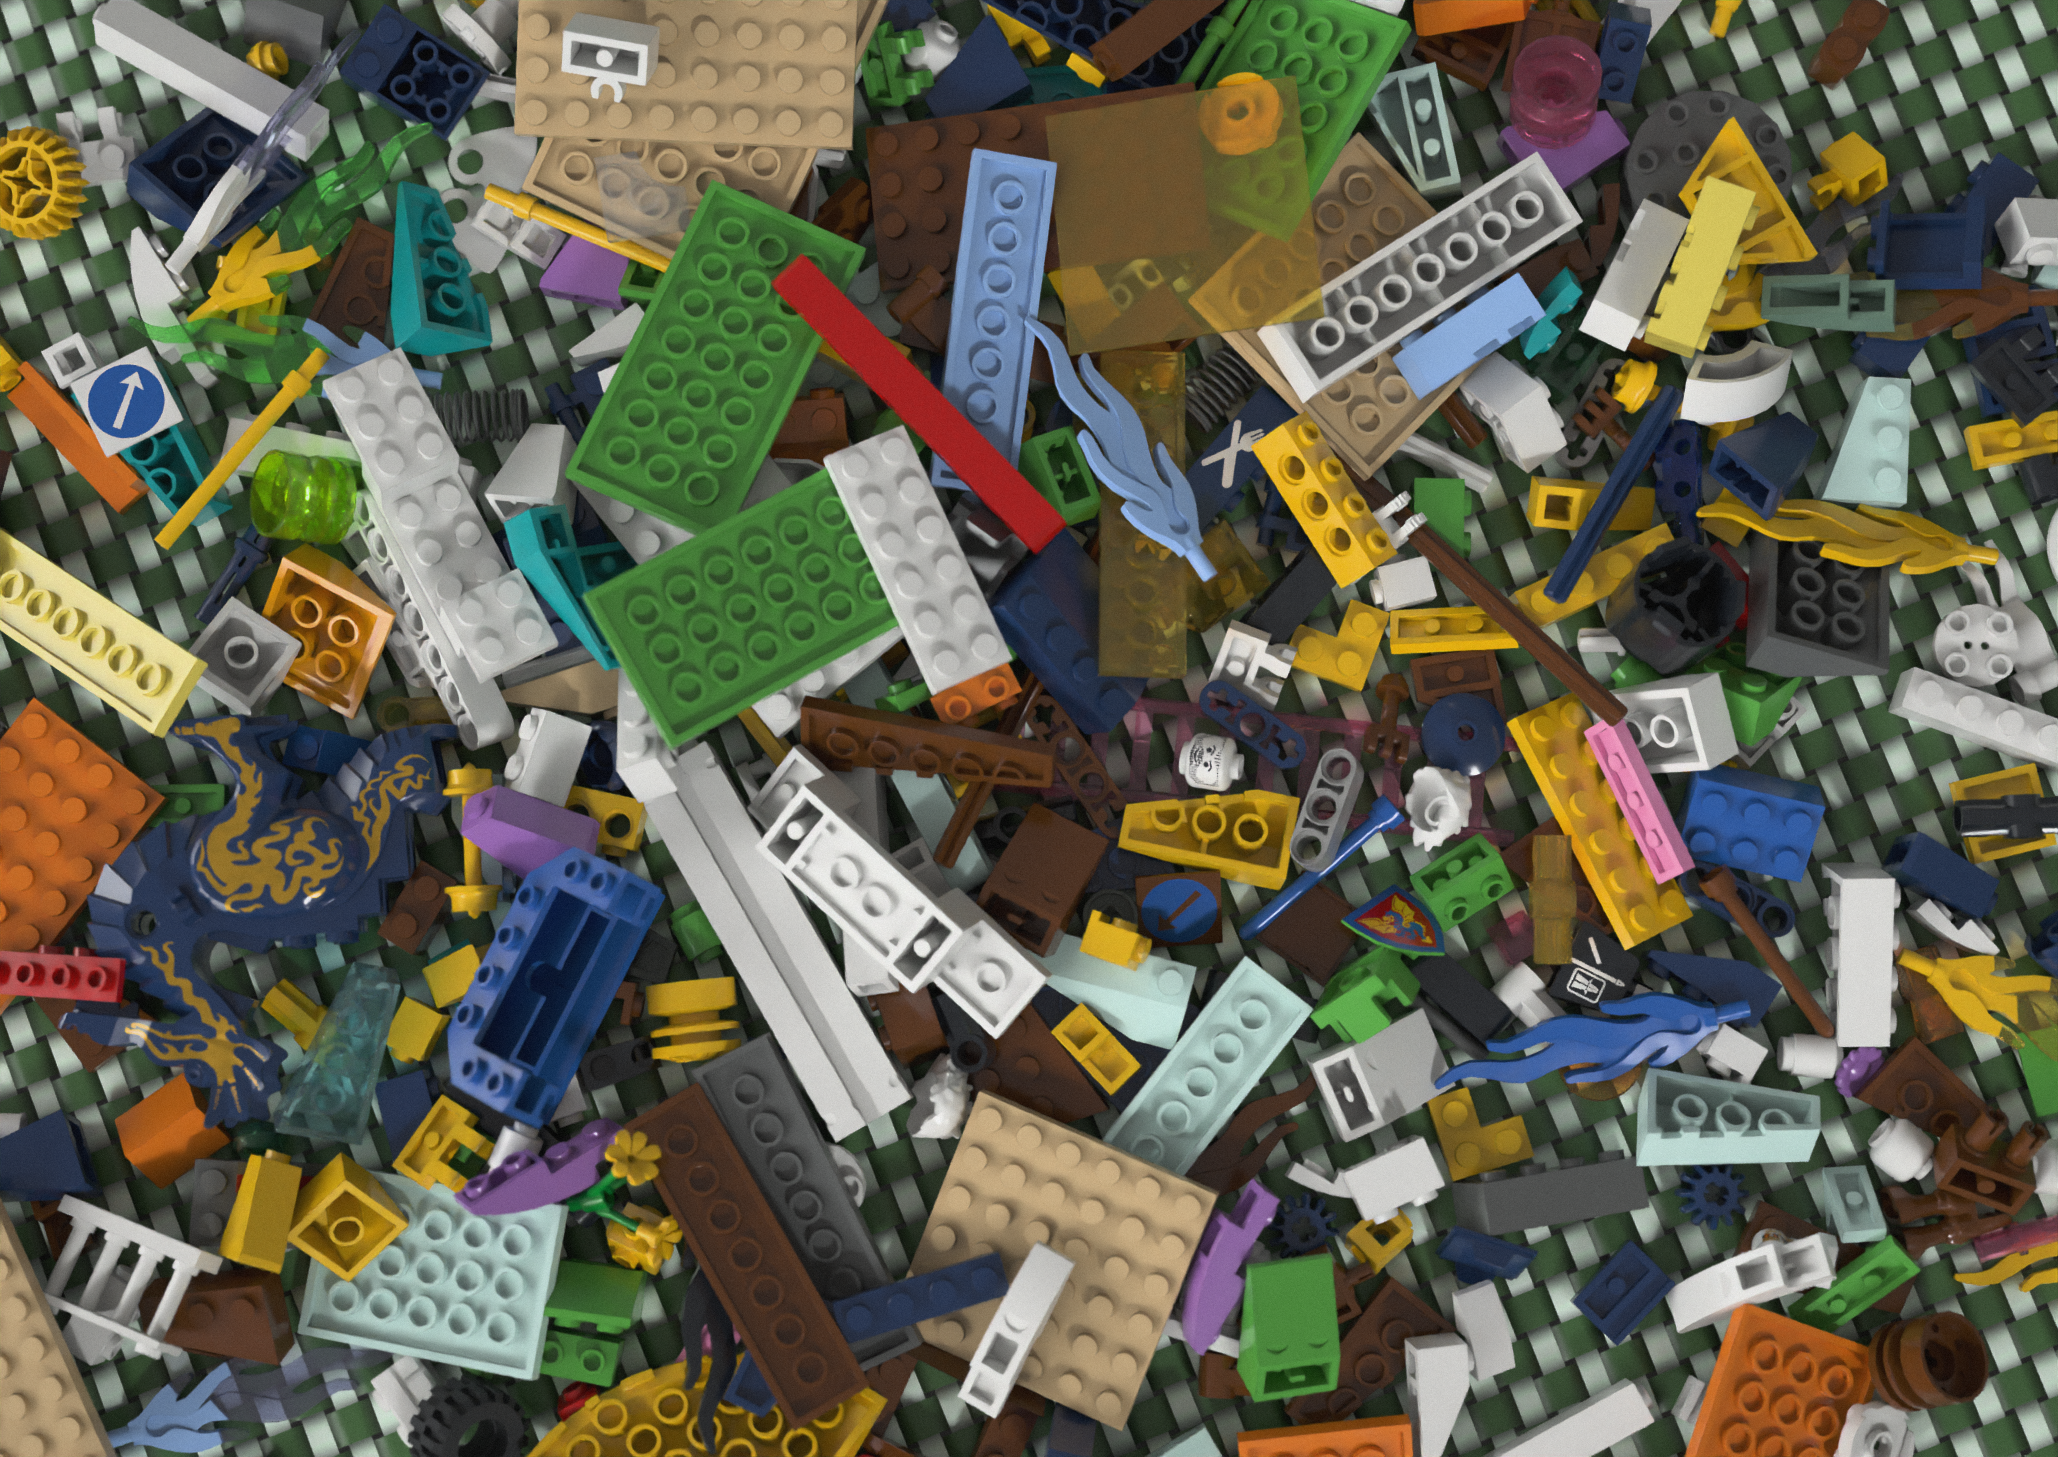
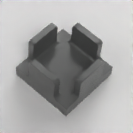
M967 491L961 495L953 511L946 517L987 602L1021 566L1030 549L977 496Z

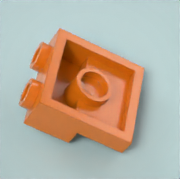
M834 387L810 389V396L796 397L769 452L771 458L809 459L826 467L823 462L826 456L849 447L845 394H835Z
M1005 663L957 684L929 699L941 722L971 727L980 722L977 716L978 713L992 707L996 714L1018 703L1015 694L1021 692L1022 689L1009 663Z

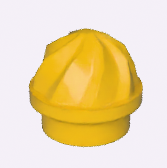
M258 42L252 47L250 53L246 55V64L277 81L280 79V76L288 72L289 63L283 47L277 42Z

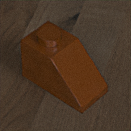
M1577 238L1546 251L1497 279L1493 284L1497 287L1519 272L1537 300L1548 284L1566 266L1577 276L1581 288L1599 275L1581 239Z

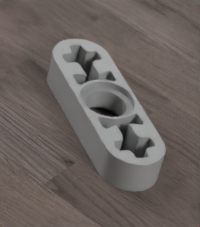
M1617 358L1608 359L1599 366L1571 417L1576 412L1582 414V405L1588 399L1594 404L1601 407L1604 406L1592 393V390L1595 389L1596 391L1599 387L1604 389L1608 378L1603 373L1610 374L1613 370L1619 372L1625 363L1624 360ZM1571 417L1562 431L1567 445H1571L1577 439L1580 431L1583 432L1572 421ZM1573 425H1575L1579 430H1574L1572 428ZM1601 430L1594 440L1587 435L1580 446V451L1584 454V457L1578 455L1574 460H1571L1567 457L1569 450L1563 447L1554 454L1555 460L1562 468L1574 471L1583 468L1592 459L1605 433Z

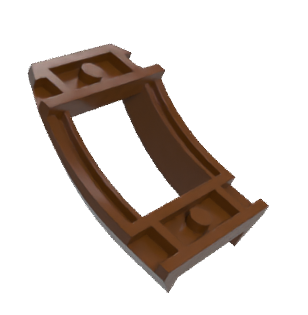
M923 1341L921 1345L864 1371L871 1385L868 1388L886 1398L887 1403L861 1445L863 1449L875 1457H926L884 1436L917 1361L920 1360L941 1372L965 1382L972 1367L970 1366L971 1363ZM1014 1383L999 1415L996 1418L988 1415L970 1457H1020L1038 1416L1044 1417L1046 1397Z

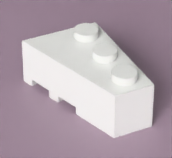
M1645 198L1643 199L1605 273L1579 330L1624 352L1632 337L1642 338L1652 317L1651 315L1656 308L1664 283L1670 276L1671 268L1667 266L1689 223V219Z

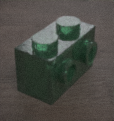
M1584 306L1573 317L1566 313L1558 322L1561 333L1558 335L1555 344L1543 353L1538 352L1527 364V367L1532 370L1529 376L1532 379L1537 376L1545 383L1551 393V397L1548 399L1557 406L1568 398L1608 344L1579 330L1588 311Z

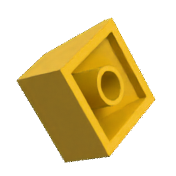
M340 1152L297 1193L288 1241L349 1283L408 1227L409 1223L376 1178L344 1153Z

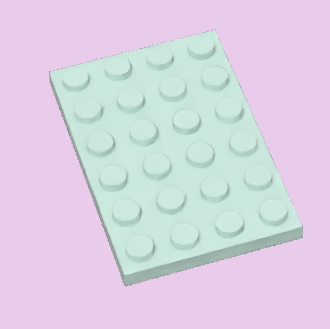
M366 1169L376 1178L407 1218L409 1226L349 1283L311 1257L297 1333L527 1380H537L539 1378L549 1316H543L544 1308L555 1287L569 1206L552 1203L537 1209L513 1214L472 1215L456 1202L453 1196L455 1192L440 1182L435 1181L428 1191L407 1176Z

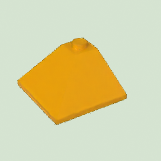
M305 543L282 558L261 616L302 643L282 683L354 720L358 715L397 613L341 561Z

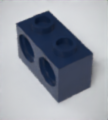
M1609 1L1588 78L1589 96L1626 104L1631 103L1652 28L1650 9Z

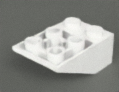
M1422 1007L1391 1020L1388 1027L1361 1044L1355 1040L1348 1044L1342 1041L1306 1057L1338 1135L1345 1142H1349L1391 1123L1455 1086V1082L1439 1090L1434 1086L1435 1081L1449 1068Z

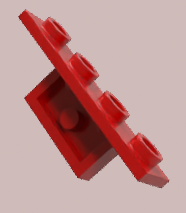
M39 945L38 953L0 951V994L121 1003L126 959L102 958L94 953L96 949L74 948L73 956L65 955V947Z

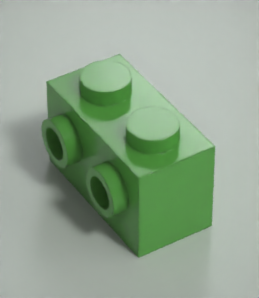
M1480 832L1409 876L1420 902L1426 906L1437 920L1443 933L1515 888L1501 855Z

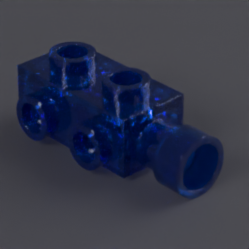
M1687 419L1674 420V427H1667L1655 448L1656 463H1662V480H1656L1655 485L1656 504L1662 505V511L1666 514L1674 515V528L1670 529L1674 540L1689 536L1692 543L1704 546V528H1700V517L1696 515L1698 509L1703 507L1702 499L1704 496L1702 489V430L1699 429V424L1695 421ZM1687 445H1691L1690 451L1683 455V449ZM1691 486L1690 493L1686 497H1683V490L1686 487Z

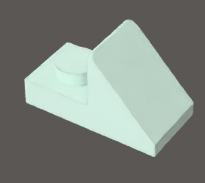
M1866 1166L1823 1168L1822 1180L1828 1232L1831 1234L1839 1233L1841 1243L1882 1241L1886 1237L1887 1227Z

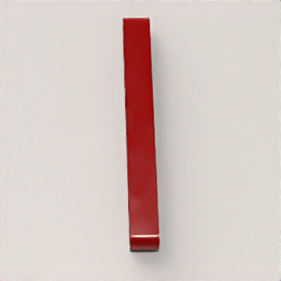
M801 253L770 283L805 322L1033 553L1038 554L1067 525L1062 516L805 255Z

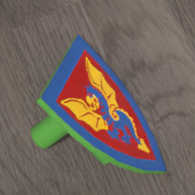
M1396 884L1391 885L1341 920L1342 924L1375 943V948L1381 945L1403 952L1413 960L1419 955H1445L1444 936L1437 920L1426 906Z

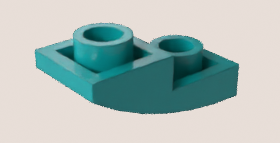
M1567 266L1548 284L1537 299L1546 316L1520 334L1519 340L1523 353L1529 360L1538 352L1543 353L1555 344L1558 335L1561 333L1556 316L1559 313L1565 314L1577 304L1579 296L1583 293L1577 276Z

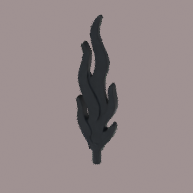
M686 1239L680 1265L683 1268L689 1267L696 1257ZM699 1263L682 1301L681 1331L688 1370L682 1387L684 1390L693 1389L701 1374V1333L706 1324L711 1342V1366L697 1410L698 1431L707 1452L715 1454L714 1413L737 1367V1348L733 1334V1322Z

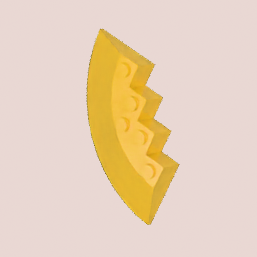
M745 1353L737 1355V1367L735 1373ZM703 1355L701 1374L693 1389L684 1390L682 1387L688 1371L686 1359L682 1362L666 1365L655 1370L650 1368L620 1381V1385L608 1390L599 1397L595 1395L585 1402L584 1407L571 1415L565 1422L561 1421L547 1433L527 1457H854L887 1403V1399L870 1388H866L797 1431H794L778 1403L762 1418L723 1399L725 1391L714 1413L713 1433L716 1453L709 1454L699 1434L697 1410L711 1366V1357Z

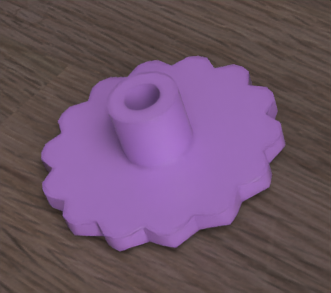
M1859 1047L1857 1050H1852L1842 1060L1841 1067L1836 1071L1835 1085L1838 1087L1837 1091L1847 1098L1852 1097L1883 1065L1885 1059L1882 1056V1051L1876 1047Z

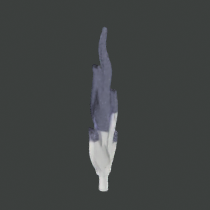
M355 29L346 36L324 64L318 60L308 75L278 108L252 146L248 144L202 205L192 224L184 234L182 243L165 263V266L171 272L179 275L196 252H201L243 205L242 201L260 183L292 141V138L286 134L314 103L337 63L360 37L361 32Z

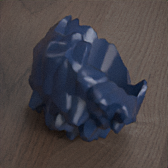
M594 720L586 723V725L592 727L578 767L588 777L586 784L590 785L593 789L602 790L607 793L621 789L626 784L616 770L617 724L607 720Z

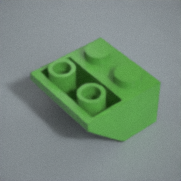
M1072 425L1033 437L1021 444L1017 471L1062 516L1067 523L1065 527L1095 518L1102 499Z
M1728 641L1724 646L1718 648L1686 671V675L1718 672L1735 739L1751 747L1774 730L1802 680V677H1784L1746 666V645Z
M563 1257L559 1259L555 1287L545 1305L543 1316L555 1317L554 1324L558 1326L579 1328L580 1323L592 1322L598 1323V1331L621 1334L623 1329H629L641 1320L648 1272L638 1267L628 1269L619 1264Z

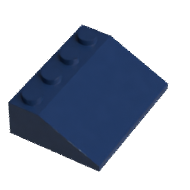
M1065 527L1038 554L1032 553L994 596L986 602L1003 639L1084 734L1111 732L1137 703L1165 650L1164 645Z

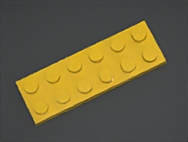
M1570 693L1507 722L1509 730L1624 949L1627 950L1694 916L1674 878L1659 885L1657 884L1584 734V731L1591 728L1593 724L1580 699L1574 693Z

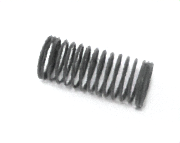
M1224 342L1222 349L1216 350V356H1210L1209 362L1203 363V369L1196 370L1197 376H1190V382L1183 383L1184 389H1177V392L1173 393L1170 398L1174 407L1192 426L1200 432L1208 434L1212 430L1210 421L1214 424H1219L1215 414L1225 417V412L1221 407L1227 411L1232 410L1227 400L1233 404H1238V399L1234 394L1244 398L1245 394L1241 387L1246 391H1251L1248 381L1252 384H1258L1255 375L1259 378L1262 377L1228 342ZM1225 346L1230 347L1239 359L1229 353ZM1219 353L1225 354V356L1233 366H1231L1225 360L1221 359ZM1213 359L1219 361L1226 373L1214 364ZM1206 366L1211 367L1220 380L1208 372ZM1200 372L1207 376L1214 387L1202 379ZM1193 379L1198 380L1207 393L1196 386ZM1187 386L1192 387L1201 400L1190 393Z
M522 388L510 391L509 407L507 392L503 389L500 393V413L503 427L502 439L498 432L499 399L495 389L491 392L490 398L494 429L492 439L489 434L490 402L488 392L485 389L481 395V405L479 393L476 390L472 393V411L470 394L467 390L463 393L462 402L460 393L456 390L453 395V405L451 394L446 391L444 394V407L442 395L439 391L435 394L434 401L429 391L426 394L438 417L439 400L440 421L444 427L445 419L447 434L453 444H456L459 440L463 444L468 440L473 444L477 440L484 443L487 439L491 443L496 439L501 443L505 439L509 442H512L515 438L520 441L529 428L528 401L526 393ZM509 408L513 429L511 438L508 434ZM462 410H463L464 426H465V431H466L465 440H463L462 435H461V431H462ZM481 411H482L483 427H484V431H485V434H484V438H483V439L481 438V435H480ZM453 415L457 433L455 440L452 437ZM472 417L475 429L474 440L470 434Z

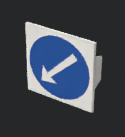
M147 346L70 383L107 458L184 420Z

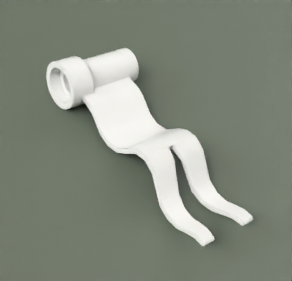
M1992 539L1984 542L1985 547L1998 549ZM1998 549L1999 558L1995 567L1999 578L2001 607L1994 600L1988 581L1972 563L1965 561L1959 567L1973 585L1977 604L1993 607L1999 612L2008 614L2013 620V627L2016 630L2019 643V651L2016 663L2013 666L2016 674L2008 678V683L2017 702L2021 706L2026 707L2040 700L2043 693L2058 687V658H2056L2049 644L2041 621L2020 599L2016 590L2012 568L2006 557Z

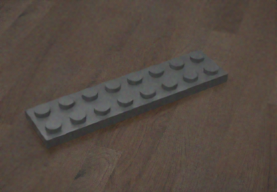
M770 1032L692 1070L691 1072L696 1082L702 1088L820 1297L831 1302L895 1282ZM915 1323L848 1344L864 1372L921 1345L924 1338Z

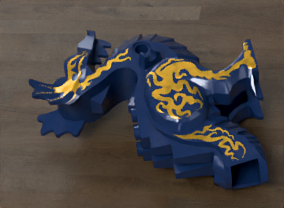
M244 714L173 721L168 732L196 748L214 752L233 773L236 782L233 797L221 810L206 815L196 813L176 823L164 820L139 842L132 841L112 865L105 863L94 894L87 895L93 921L87 923V926L98 947L94 953L102 958L126 959L124 978L139 982L140 990L165 1000L163 1007L181 1018L174 1024L141 1020L139 1015L140 1005L137 1002H133L121 1009V1003L78 1000L73 1012H67L61 1016L58 1023L59 1029L73 1030L76 1026L79 1033L89 1034L93 1041L102 1045L119 1047L139 1045L147 1058L156 1065L183 1068L187 1082L197 1087L211 1088L209 1108L204 1119V1127L206 1129H213L224 1118L225 1125L228 1128H235L240 1121H248L250 1117L262 1121L269 1120L271 1113L268 1099L270 1095L279 1092L283 1088L278 1070L281 1063L287 1059L289 1053L278 1044L260 1036L257 1023L253 1019L259 1001L224 987L216 979L210 966L211 952L217 942L266 955L275 941L282 942L283 947H291V950L315 948L319 939H326V943L334 942V945L359 943V934L369 933L368 918L383 917L389 914L388 883L409 881L416 869L413 814L421 813L438 817L452 800V797L442 796L443 790L447 787V778L440 744L458 739L457 725H417L381 734L365 751L359 748L349 764L343 763L334 781L327 778L318 793L311 790L302 797L307 785L306 780L284 767L274 751L277 743L291 737L299 728V721H289L288 714L249 718ZM155 917L156 926L150 933L149 923Z

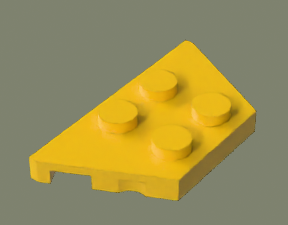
M1734 117L1728 119L1679 193L1680 199L1692 216L1707 175L1757 192L1753 204L1760 206V210L1752 230H1742L1737 244L1745 248L1738 265L1810 261L1818 254L1736 119Z

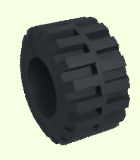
M462 1374L460 1380L454 1376L446 1379L444 1387L441 1388L436 1385L430 1390L432 1395L426 1401L423 1398L418 1404V1407L421 1408L419 1414L412 1415L410 1424L414 1427V1430L408 1433V1442L413 1446L409 1450L411 1457H524L521 1450L523 1447L528 1446L529 1437L524 1432L529 1429V1421L523 1417L526 1413L523 1407L513 1397L481 1376L475 1378L471 1374ZM479 1422L472 1439L466 1445L459 1448L460 1441L466 1431L472 1425Z

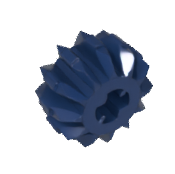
M1702 1164L1690 1165L1694 1173L1693 1176L1685 1172L1679 1173L1678 1178L1688 1184L1686 1189L1676 1188L1674 1194L1679 1197H1687L1688 1200L1683 1202L1678 1209L1684 1214L1693 1211L1690 1220L1693 1225L1699 1226L1705 1220L1708 1229L1716 1230L1719 1225V1218L1726 1226L1734 1224V1219L1730 1213L1731 1210L1739 1214L1746 1212V1208L1738 1204L1737 1199L1738 1197L1748 1198L1750 1191L1737 1189L1736 1186L1741 1184L1746 1177L1740 1172L1731 1175L1734 1164H1721L1720 1166L1718 1164H1705V1168ZM1708 1184L1718 1186L1720 1189V1193H1715L1719 1197L1716 1202L1704 1198V1192L1709 1193L1705 1189Z
M1302 1192L1300 1206H1297L1291 1194L1285 1196V1202L1289 1207L1287 1212L1280 1206H1276V1215L1282 1218L1281 1222L1271 1221L1266 1227L1270 1230L1281 1232V1234L1270 1238L1269 1244L1274 1247L1286 1242L1279 1254L1282 1259H1288L1294 1249L1296 1250L1295 1258L1324 1244L1327 1245L1330 1252L1334 1250L1333 1245L1325 1241L1324 1238L1325 1235L1339 1236L1340 1230L1335 1227L1325 1226L1326 1223L1337 1218L1336 1212L1328 1211L1319 1215L1326 1205L1325 1199L1320 1197L1310 1208V1193ZM1301 1217H1306L1307 1223L1314 1227L1311 1236L1308 1233L1305 1234L1307 1236L1305 1240H1299V1235L1292 1231L1293 1223L1300 1224L1298 1219Z

